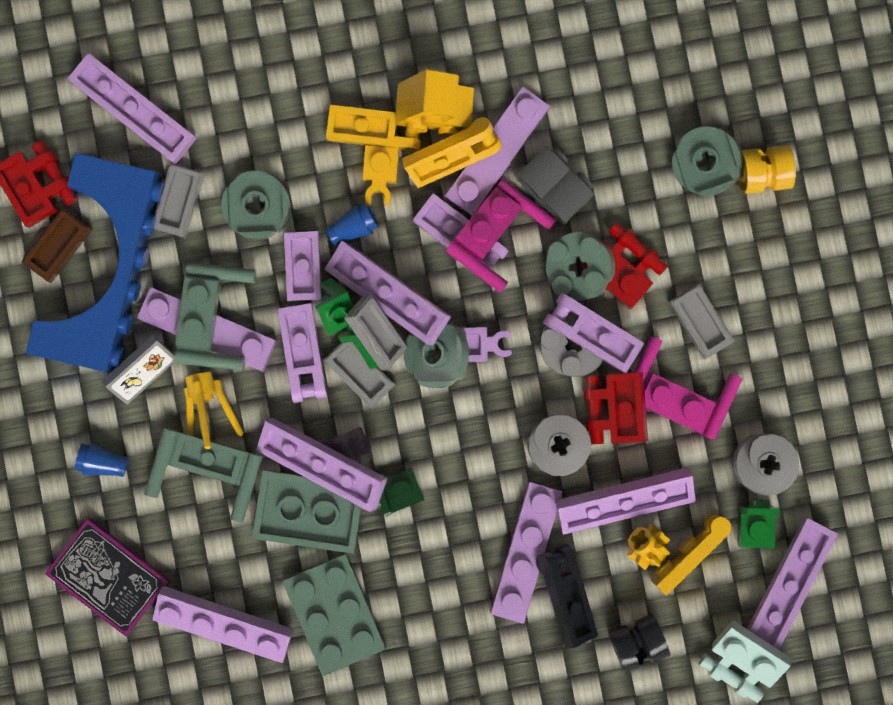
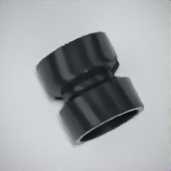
M653 613L635 620L634 627L630 628L624 624L608 631L612 646L625 674L642 668L644 661L647 659L654 663L671 656L666 639Z

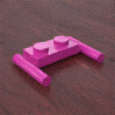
M502 179L445 252L501 293L509 282L481 261L521 210L548 230L557 219Z
M650 336L633 372H643L646 409L709 439L715 440L743 378L730 373L717 403L649 372L663 342L656 337Z

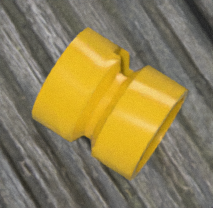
M789 145L768 147L765 153L759 148L741 150L743 164L741 176L737 181L742 194L761 193L765 191L766 187L771 191L793 188L796 178V166L793 151Z

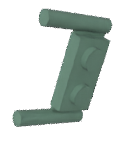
M188 262L186 267L187 276L186 278L184 277L175 343L177 350L174 362L177 364L244 371L245 357L211 354L221 280L255 283L256 270Z
M163 428L144 494L158 498L167 465L238 485L239 489L230 520L243 523L262 456L211 441L210 449H205L203 438Z

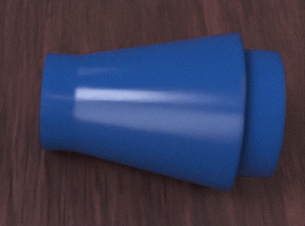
M368 203L361 206L356 204L332 225L326 227V231L332 243L337 245L341 241H349L371 235L373 230L379 227V224Z
M90 442V445L81 443L74 470L82 471V475L124 477L129 457L121 456L93 442Z

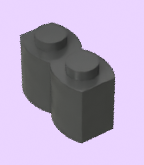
M545 146L517 174L515 179L563 226L594 195L591 191L593 185L585 175L580 172L574 174L566 166L569 161L561 151L556 148L550 150Z

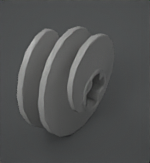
M562 414L550 415L539 421L531 429L528 438V452L533 463L545 473L553 476H566L577 472L586 463L590 454L591 440L587 429L573 417ZM559 436L561 440H567L568 444L563 446L564 453L559 454V451L555 450L552 452L550 446L555 444L554 437Z
M767 433L751 435L740 442L734 452L732 463L735 477L744 488L753 493L766 496L779 494L788 489L796 480L800 467L798 454L793 445L782 436ZM760 461H771V468H760Z

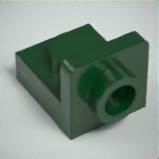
M412 468L387 478L377 509H375L376 512L383 510L385 517L396 511L424 501Z

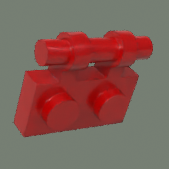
M39 141L32 145V149L37 157L28 161L24 153L19 151L0 162V185L27 228H31L58 211L52 201L53 198L60 195L66 205L73 204L78 200L73 189L67 186L69 176H64L57 164L59 159L53 150L49 151L44 141ZM42 170L47 172L52 181L46 187L43 186L36 174Z
M616 222L608 231L618 240L613 247L609 246L615 260V273L612 281L608 283L605 289L631 310L653 285V282L643 275L650 267L660 276L668 265L659 258L660 254L653 248L649 250L636 239L637 234L630 228L626 230ZM625 248L629 249L641 260L636 267L620 255ZM582 262L579 267L582 270L588 269L587 262Z
M643 372L606 375L607 389H600L599 376H586L587 390H583L584 401L588 400L589 421H586V429L590 431L591 445L604 444L603 430H610L611 444L648 441ZM601 399H608L609 419L603 420Z

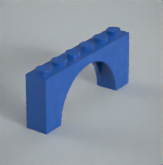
M75 153L67 186L76 192L92 197L109 215L119 241L118 268L106 294L86 312L62 321L46 322L34 320L25 354L111 373L123 362L125 349L122 348L124 334L128 335L132 327L133 315L130 314L132 302L137 301L140 294L141 282L138 281L140 269L145 268L148 261L149 249L146 248L148 236L153 235L155 231L154 225L157 217L154 215L156 203L161 201L165 183L162 182L163 177L157 172Z

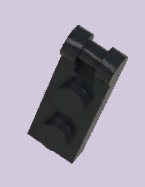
M564 544L555 548L552 554L546 552L537 556L536 566L540 573L544 575L564 647L576 648L597 637L598 632L573 549L569 545ZM559 565L562 568L563 574H560Z

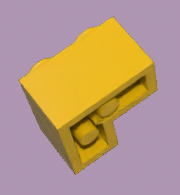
M426 69L398 83L395 124L405 125L408 131L424 133L428 129L438 131V136L448 138L471 127L474 88L458 85L459 75Z

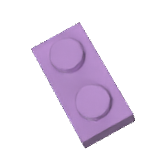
M319 232L284 233L287 301L320 300L322 298V289L320 287L322 279Z

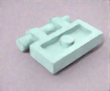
M732 620L713 642L712 651L719 655L718 658L715 660L705 653L698 665L708 671L710 677L716 681L723 680L732 686L734 692L742 698L749 697L758 703L762 699L764 691L755 686V684L760 681L771 688L791 667V657ZM734 664L745 673L740 676L729 669V666Z

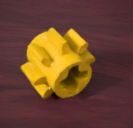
M650 524L648 529L637 527L631 533L629 539H627L631 549L627 552V556L644 570L649 565L659 567L665 561L667 555H670L665 545L670 541V538L653 524Z

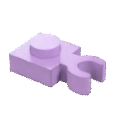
M487 327L463 328L466 332L469 346L468 362H488V352H493L499 357L512 355V350L503 351L498 347V340L510 338V332L500 331L493 337H487Z

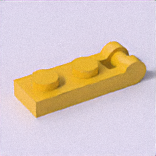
M330 105L326 132L327 141L399 148L407 152L421 150L422 142L419 140V133L408 131L405 125L395 124L396 112ZM396 126L406 127L405 137L395 136Z
M480 117L474 120L471 127L402 158L404 169L417 188H420L497 153L502 147V142L498 135L493 133V126L489 119Z
M715 514L707 516L704 520L705 529L696 538L693 535L688 537L679 546L678 550L680 553L672 561L667 559L661 563L654 571L656 577L651 582L667 596L731 532L729 520Z

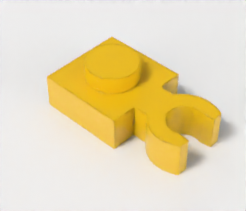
M365 145L362 179L363 181L372 182V186L365 193V200L368 205L372 204V196L375 193H382L385 196L384 206L389 207L391 194L387 188V183L397 184L399 148Z

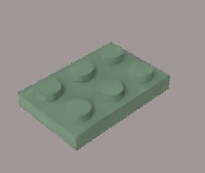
M262 470L252 539L354 554L362 508L302 475Z
M347 553L282 581L322 677L386 649L385 642Z

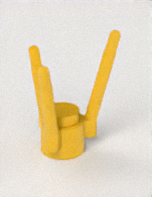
M203 372L185 377L187 386L184 388L187 434L194 436V404H197L205 449L211 448L204 403L213 401V394L215 393L236 434L240 437L243 436V430L222 390L221 381H213L211 372Z

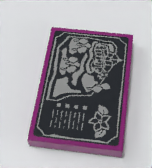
M91 518L84 522L45 573V575L125 637L131 633L158 598L162 587H166L171 581Z

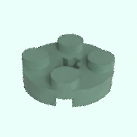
M703 126L689 131L679 141L681 143L673 154L672 168L677 181L684 188L696 194L711 196L726 191L740 178L743 164L742 151L736 139L728 132L710 126ZM708 152L710 156L716 157V162L713 163V168L709 171L706 167L699 166V161L703 160V153Z
M248 171L238 175L235 178L236 180L231 182L229 187H226L221 199L222 214L228 225L237 234L251 240L267 239L281 232L285 227L291 210L289 194L281 182L263 171ZM253 197H259L260 201L265 203V208L260 209V214L254 215L253 210L247 209V204L253 203Z
M575 232L561 237L557 242L550 245L546 260V273L553 291L557 295L563 293L575 301L590 300L603 293L608 283L612 281L615 273V260L609 246L603 243L597 236L586 232ZM580 257L581 262H587L588 269L582 271V276H578L577 271L573 270V264L576 263V258Z
M448 321L433 345H427L414 334L408 336L405 342L408 348L404 351V363L409 374H414L421 386L445 388L465 377L469 361V346L466 332L462 327ZM437 345L441 350V358L438 362L436 358L431 357V351L436 350Z

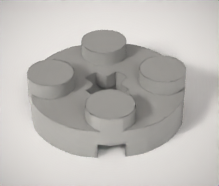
M569 312L563 322L572 327L578 316ZM546 325L543 327L540 337V353L544 362L554 372L568 377L584 376L596 370L603 362L601 358L581 347L582 349L579 352H576L574 349L566 350L567 338Z

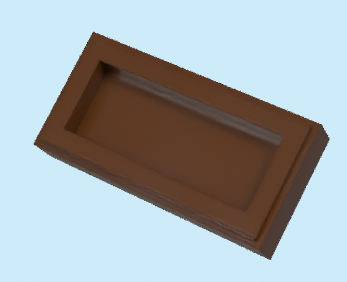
M62 208L21 262L44 280L52 283L92 229Z

